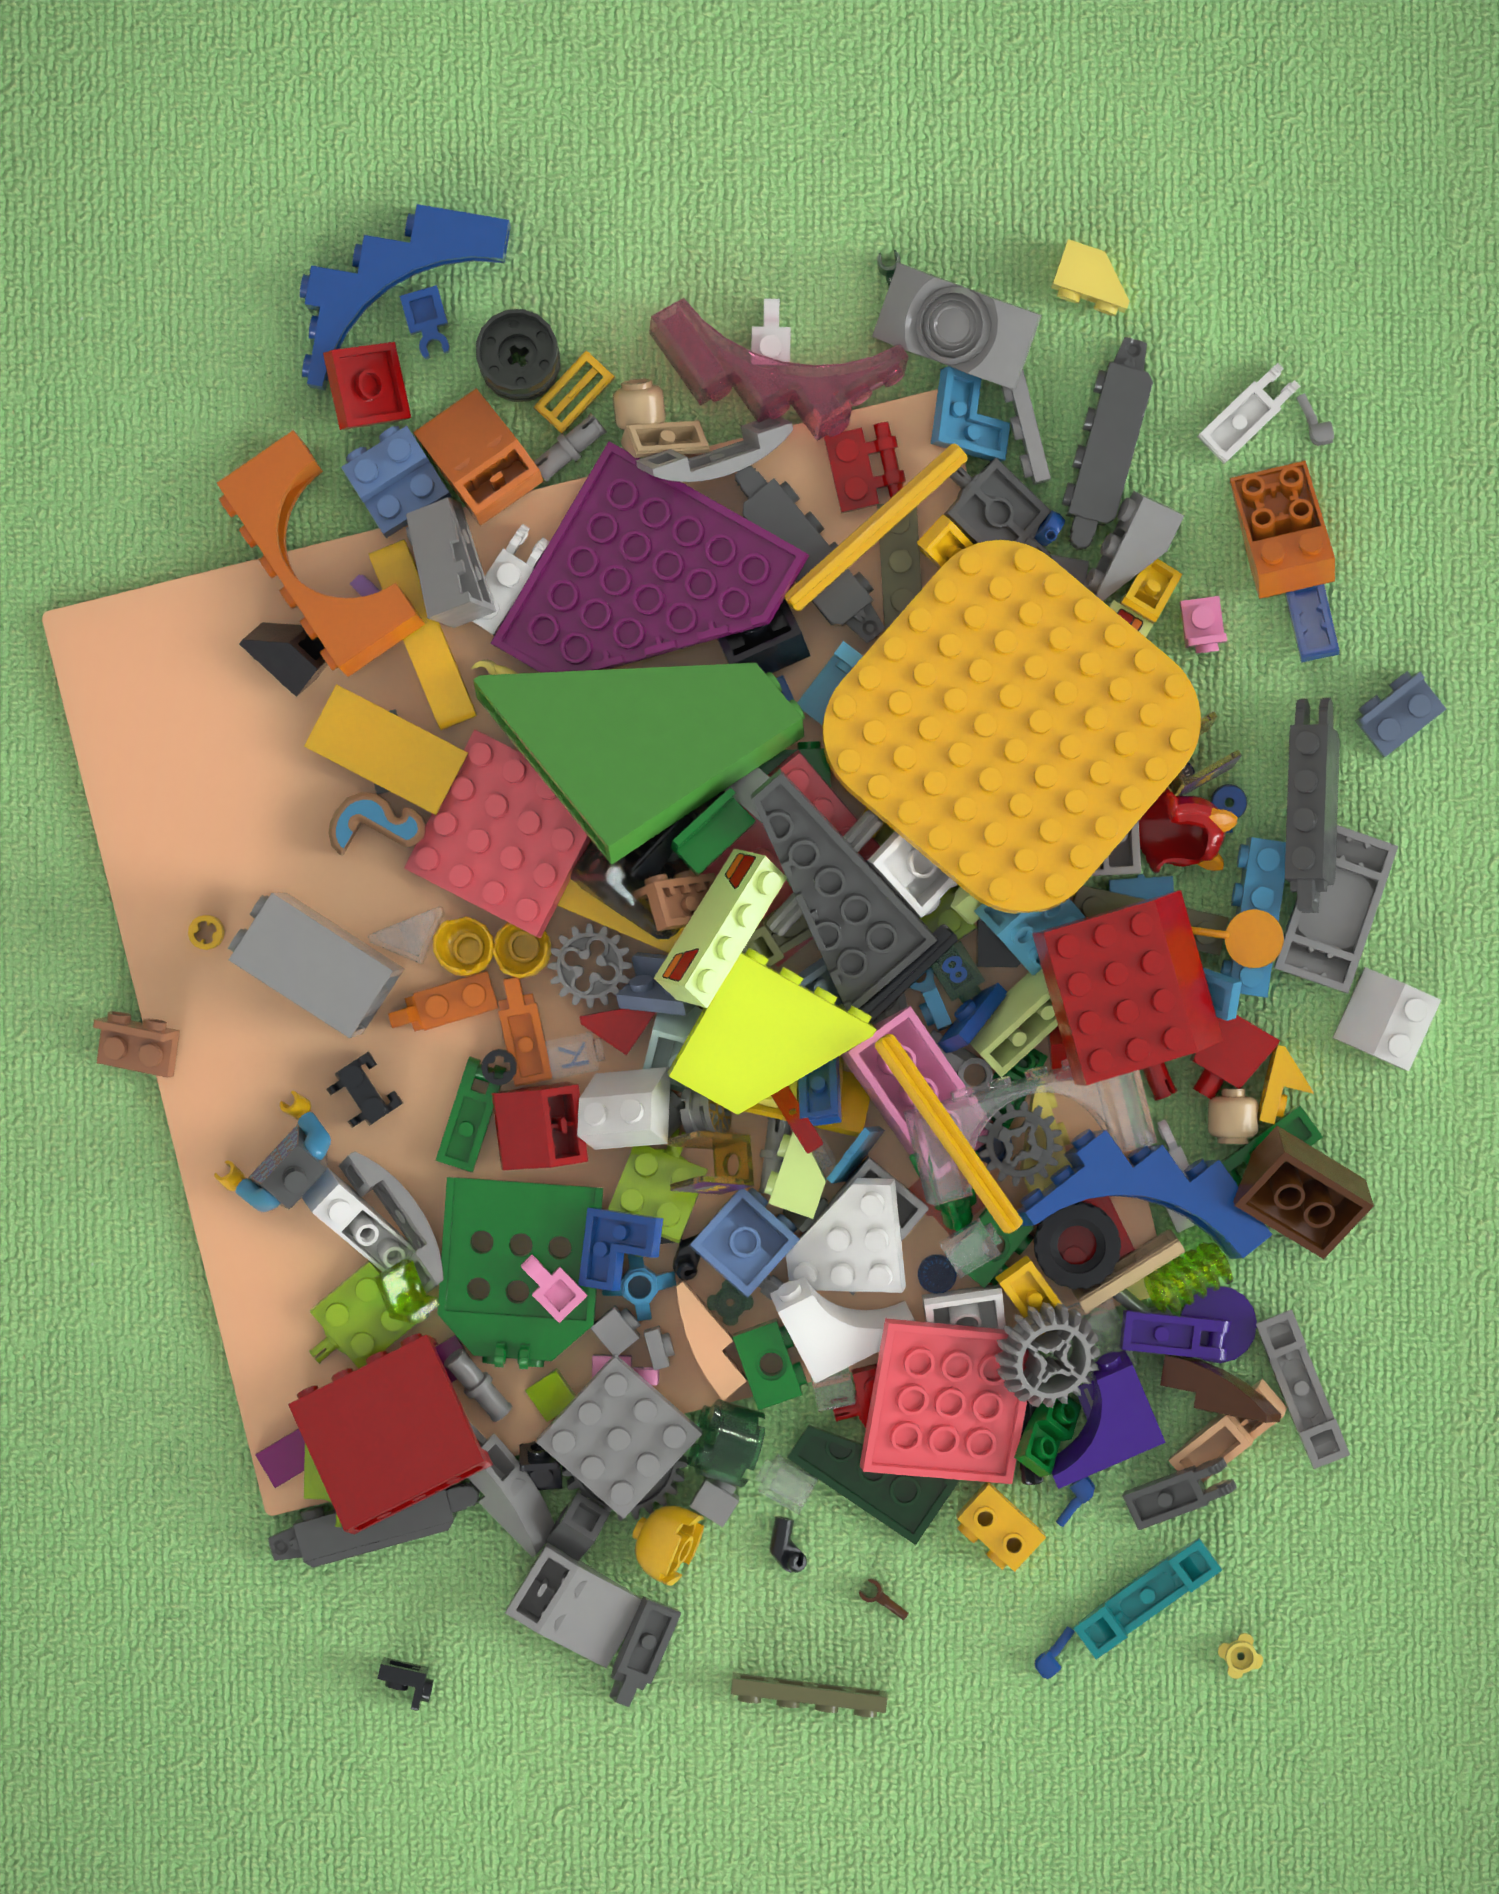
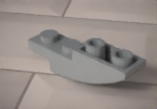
M469 1421L481 1449L488 1452L493 1463L492 1466L468 1477L484 1494L479 1503L534 1557L547 1543L546 1539L554 1526V1521L548 1507L527 1472L520 1471L519 1461L495 1434L486 1439Z

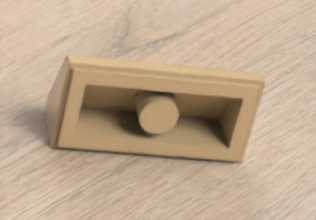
M699 420L626 425L621 440L622 447L635 458L648 457L669 449L682 455L708 453L710 450Z

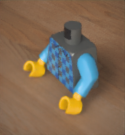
M291 1091V1094L294 1095V1102L291 1106L283 1101L280 1102L279 1106L283 1112L297 1119L298 1124L257 1169L245 1179V1174L232 1161L227 1160L225 1163L231 1168L230 1172L224 1177H220L217 1173L214 1174L216 1180L227 1190H236L237 1195L261 1212H268L279 1205L289 1210L327 1169V1152L331 1145L330 1135L315 1114L310 1112L311 1102L295 1091Z

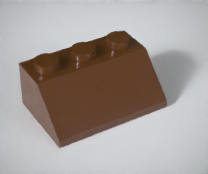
M1276 1126L1252 1152L1233 1201L1234 1205L1322 1259H1325L1374 1207L1366 1179L1279 1126Z

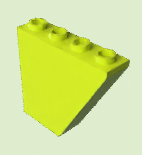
M748 948L746 953L741 952L708 1008H703L667 1072L670 1078L737 1115L871 1038L877 1030L869 1023L872 1018L869 1014L851 1005L849 1011L835 1004L838 997L819 986L816 987L814 992L800 985L804 978L785 967L781 969L780 973L766 966L769 959L751 948Z

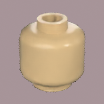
M651 379L624 381L621 383V388L613 394L615 423L621 430H624L626 425L665 422L663 391L659 386L652 385Z
M1222 1088V1096H1216L1209 1100L1208 1132L1212 1136L1217 1137V1143L1248 1144V1138L1254 1137L1258 1133L1259 1105L1257 1100L1253 1097L1245 1096V1089Z

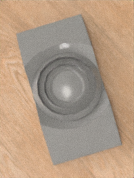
M897 263L872 337L908 352L946 364L967 374L1016 389L1042 315L902 263Z
M1337 825L1336 875L1334 884L1327 886V892H1320L1319 913H1301L1302 911L1297 909L1296 899L1283 934V947L1276 958L1274 969L1348 994L1398 846Z

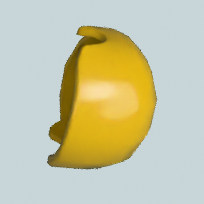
M465 916L444 921L433 936V952L440 965L452 974L469 976L486 969L493 958L494 939L486 925Z
M507 922L496 933L492 954L500 971L504 974L517 978H526L537 975L547 966L551 957L552 945L546 930L542 937L538 938Z

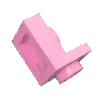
M1214 596L1180 601L1185 648L1195 647L1196 654L1219 651L1218 644L1227 641V635L1224 633L1220 597Z

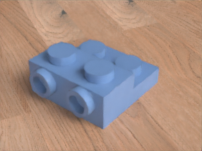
M398 426L388 428L379 436L380 443L369 450L366 447L353 450L346 457L348 463L341 467L386 538L408 525L407 513L447 497H452L408 426L402 429Z
M752 1187L748 1191L745 1189L737 1190L689 1244L697 1254L746 1298L752 1294L800 1240L794 1234L797 1227L784 1215L779 1214L775 1217L767 1210L765 1206L768 1204V1201Z

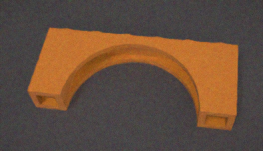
M293 430L217 482V485L224 494L218 499L231 518L238 515L244 524L239 528V531L249 546L253 548L258 545L264 554L259 561L272 579L278 576L284 587L279 592L291 609L298 606L305 616L299 622L312 640L318 637L325 648L320 651V654L332 671L339 668L349 677L425 625L406 594L396 583L368 596L337 598L318 593L298 580L287 554L286 532L288 521L301 493L323 470L303 440Z

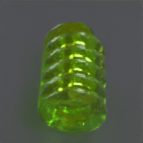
M1203 1242L1197 1246L1196 1250L1190 1249L1186 1251L1183 1257H1176L1170 1264H1165L1157 1271L1144 1277V1283L1148 1295L1160 1312L1165 1313L1166 1305H1169L1177 1313L1181 1310L1179 1298H1182L1190 1306L1194 1303L1192 1291H1195L1203 1299L1207 1296L1205 1284H1208L1213 1291H1217L1220 1289L1218 1277L1226 1284H1230L1233 1282V1275L1229 1262L1219 1246L1214 1242Z

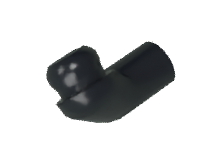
M697 1235L682 1240L675 1254L673 1270L682 1280H691L697 1274V1266L701 1256L689 1246Z
M775 1516L769 1548L770 1553L785 1571L790 1573L801 1572L807 1565V1558L791 1540L794 1520Z

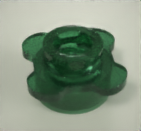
M727 1280L723 1281L722 1288L716 1295H710L707 1299L708 1308L716 1310L723 1317V1323L728 1326L737 1324L738 1317L744 1310H750L754 1303L751 1295L746 1298ZM728 1299L734 1300L732 1306L727 1305L726 1301Z

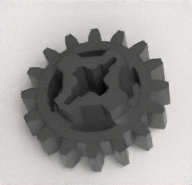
M1022 1101L1020 1110H1015L1011 1102H1007L1006 1113L1001 1114L996 1109L992 1110L993 1116L996 1119L993 1124L987 1121L982 1122V1125L988 1130V1134L978 1136L977 1141L985 1143L987 1148L978 1154L979 1157H990L991 1161L987 1164L986 1168L988 1171L998 1168L1000 1170L997 1178L999 1181L1002 1182L1007 1175L1012 1176L1013 1186H1018L1020 1177H1026L1027 1182L1033 1185L1034 1174L1039 1173L1044 1178L1048 1177V1173L1044 1168L1047 1163L1053 1166L1058 1165V1161L1052 1157L1053 1151H1062L1063 1146L1054 1143L1053 1138L1058 1137L1062 1133L1060 1129H1050L1049 1125L1055 1119L1052 1115L1044 1119L1040 1117L1043 1107L1038 1105L1033 1112L1028 1111L1027 1101ZM1026 1117L1019 1127L1008 1129L1002 1126L1005 1121L1011 1118ZM1038 1125L1041 1126L1045 1133L1046 1149L1037 1145L1034 1133ZM1030 1127L1026 1138L1027 1143L1031 1145L1028 1151L1021 1149L1010 1160L1014 1145L1009 1142L1012 1136L1020 1137ZM994 1137L1002 1141L1006 1153L1002 1162L999 1161L994 1151ZM1033 1158L1038 1161L1031 1168L1024 1170L1014 1169L1021 1160Z

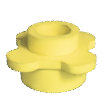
M1242 1633L1237 1640L1229 1644L1222 1643L1218 1648V1655L1225 1659L1228 1665V1675L1234 1679L1241 1678L1243 1673H1247L1252 1669H1259L1263 1664V1657L1256 1652L1253 1646L1254 1639L1248 1633ZM1240 1652L1244 1653V1658L1238 1659L1237 1654Z

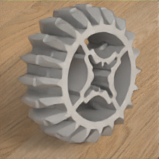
M1043 1302L1039 1312L1034 1307L1028 1306V1316L1025 1318L1015 1314L1017 1324L1014 1328L1004 1326V1331L1009 1336L1007 1339L997 1340L998 1346L1003 1351L995 1355L996 1361L1001 1365L997 1369L998 1375L1005 1380L1004 1386L1008 1391L1015 1393L1014 1395L1018 1400L1023 1402L1028 1400L1032 1406L1039 1407L1043 1402L1047 1407L1053 1408L1056 1398L1061 1403L1068 1404V1394L1071 1392L1076 1396H1081V1391L1078 1388L1082 1382L1092 1384L1091 1378L1087 1374L1089 1371L1099 1370L1098 1365L1092 1360L1101 1354L1100 1349L1095 1345L1099 1340L1097 1334L1091 1330V1323L1086 1318H1081V1314L1077 1310L1072 1308L1068 1310L1064 1304L1059 1303L1053 1308L1049 1303ZM1071 1339H1072V1340H1073V1350H1072V1354H1071L1070 1360L1068 1361V1359H1067V1353H1068L1070 1347L1072 1346V1345L1069 1343V1342L1071 1341ZM1027 1349L1029 1357L1024 1364L1027 1368L1023 1372V1357ZM1040 1350L1045 1354L1051 1352L1057 1358V1360L1053 1359L1050 1356L1045 1358L1038 1351Z

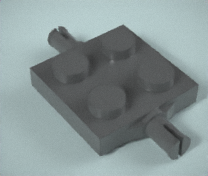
M997 458L990 460L983 470L973 477L962 467L950 476L961 490L956 501L943 515L949 518L973 544L992 540H1009L1027 544L1048 556L1051 552L1044 548L1034 537L1037 534L1039 525L1050 514L1051 510Z

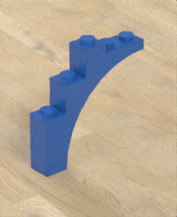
M417 204L415 214L409 213L406 222L405 236L411 237L410 243L364 235L362 245L356 244L353 254L352 267L358 268L357 273L311 266L310 275L303 274L300 286V298H305L306 307L319 310L318 316L312 315L309 327V339H314L312 355L305 354L302 368V377L308 378L307 385L310 388L326 390L329 379L323 353L340 349L346 335L365 310L389 289L416 274L443 265L473 261L505 263L511 229L510 221Z
M1087 1129L1077 1135L1071 1141L1074 1147L1064 1154L1072 1168L1070 1165H1066L1050 1177L1053 1183L1043 1191L1040 1188L1031 1191L1021 1199L1020 1202L1023 1206L1017 1210V1213L1023 1220L1022 1226H1032L1056 1211L1086 1199L1104 1196L1133 1197L1162 1205L1186 1217L1208 1234L1229 1259L1246 1257L1272 1236V1233L1263 1222L1234 1205L1233 1201L1239 1187L1219 1159L1204 1161L1201 1158L1189 1165L1184 1170V1175L1164 1145L1148 1146L1143 1144L1132 1151L1126 1158L1107 1130L1092 1132L1090 1129Z

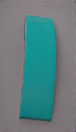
M1198 1538L1128 1583L1078 1622L1073 1629L1097 1660L1128 1638L1130 1632L1188 1591L1193 1592L1220 1573L1222 1568L1202 1540Z

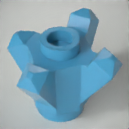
M628 1254L629 1269L621 1278L620 1291L602 1290V1295L623 1296L635 1305L638 1321L651 1320L649 1303L659 1290L676 1286L675 1272L656 1274L644 1265L643 1256L637 1257Z

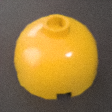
M663 1506L652 1512L647 1519L642 1517L636 1524L632 1537L637 1540L635 1554L638 1564L643 1571L667 1586L675 1584L682 1576V1574L676 1572L683 1562L689 1565L696 1553L704 1531V1525L698 1522L703 1520L704 1517L681 1506Z

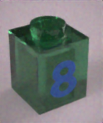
M961 941L955 943L931 966L935 977L950 1001L959 998L963 1004L982 992L978 985L983 983L985 979Z

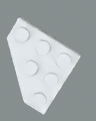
M856 1178L786 1254L789 1281H796L805 1276L815 1291L902 1293L906 1287L895 1179Z

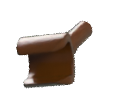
M867 1579L876 1585L878 1593L874 1598H871L859 1590L860 1597L866 1602H878L900 1619L905 1620L909 1613L884 1593L882 1583L877 1579Z

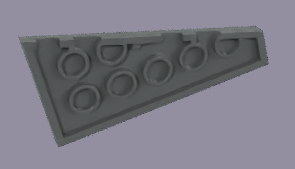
M779 769L751 794V798L845 1009L849 1011L851 1005L859 1009L937 941V938L787 775Z

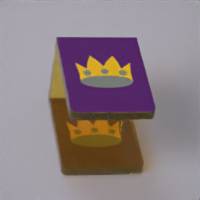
M1215 711L1201 718L1199 735L1207 732L1218 718ZM1236 750L1188 778L1181 771L1168 788L1175 796H1184L1232 769L1242 754L1239 750Z
M695 1131L668 1139L667 1146L713 1150L715 1177L699 1176L670 1184L671 1191L721 1195L754 1186L750 1135ZM735 1154L738 1157L739 1167L736 1174L732 1176L728 1171L727 1165L730 1156Z

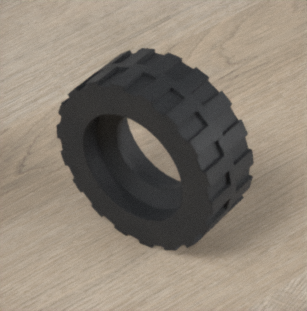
M1078 1202L1056 1211L1039 1222L1036 1234L1034 1235V1253L1042 1271L1056 1284L1066 1286L1069 1289H1087L1097 1283L1100 1284L1105 1281L1104 1279L1108 1275L1112 1274L1116 1263L1119 1262L1121 1248L1119 1231L1106 1212L1091 1203ZM1083 1226L1089 1229L1096 1238L1097 1247L1095 1254L1089 1261L1083 1264H1071L1065 1261L1058 1251L1059 1237L1069 1227Z

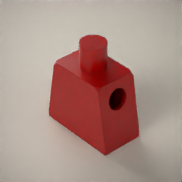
M1238 1015L1235 1019L1228 1021L1217 1017L1223 1041L1191 1055L1190 1061L1204 1068L1193 1089L1209 1099L1216 1096L1224 1081L1240 1089L1277 1047L1280 1040Z

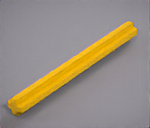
M955 443L950 444L793 585L785 595V600L789 606L796 611H801L966 463L968 457L963 449Z
M887 1034L875 1043V1048L1001 1230L1008 1234L1014 1232L1022 1225V1218L893 1034Z

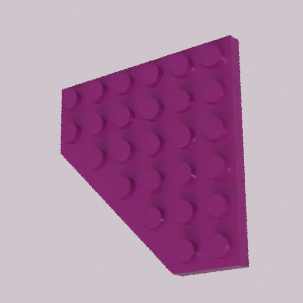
M608 441L490 644L540 673L616 668L770 624L809 555L686 484L654 477L639 469L636 460L640 458L633 457L626 450Z

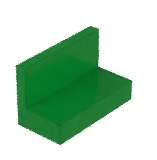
M731 787L672 841L671 849L697 876L706 870L756 822L735 800L736 792Z

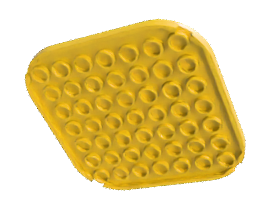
M992 540L966 547L952 556L936 572L836 687L826 707L822 729L824 753L829 767L837 780L850 794L976 900L998 911L1017 914L1050 910L1066 902L1081 889L1188 763L1198 743L1201 712L1194 687L1184 671L1170 657L1057 562L1042 551L1027 544L1009 540Z

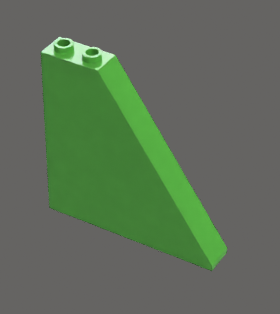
M757 663L479 675L473 679L479 702L611 865L804 737L803 720L805 715L803 710L795 700L791 699L788 701L781 693L782 688L776 677L771 672L765 674Z

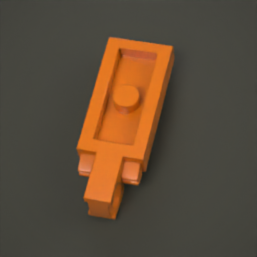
M485 971L413 993V996L404 998L407 1008L388 1013L392 1028L412 1023L414 1032L422 1029L426 1031L498 1009L499 1005L489 973Z
M514 976L505 978L503 982L507 999L498 1001L500 1007L498 1013L506 1049L513 1054L517 1062V1071L513 1077L515 1087L553 1079L554 1076L537 1002L534 1000L533 993L524 995L520 978Z

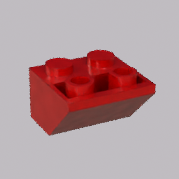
M566 1081L492 1093L501 1170L552 1168L588 1162L586 1142L577 1136L580 1098L579 1084Z

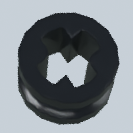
M493 1050L482 1061V1074L492 1084H506L516 1074V1059L507 1050ZM496 1056L504 1057V1063H510L511 1068L503 1073V1078L494 1077L495 1071L489 1072L488 1065L495 1062Z

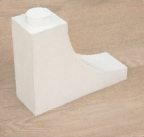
M805 1276L796 1281H788L781 1285L778 1290L770 1293L776 1310L815 1384L879 1352L885 1318L915 1321L906 1301L881 1309H850L834 1304L822 1297L813 1289Z

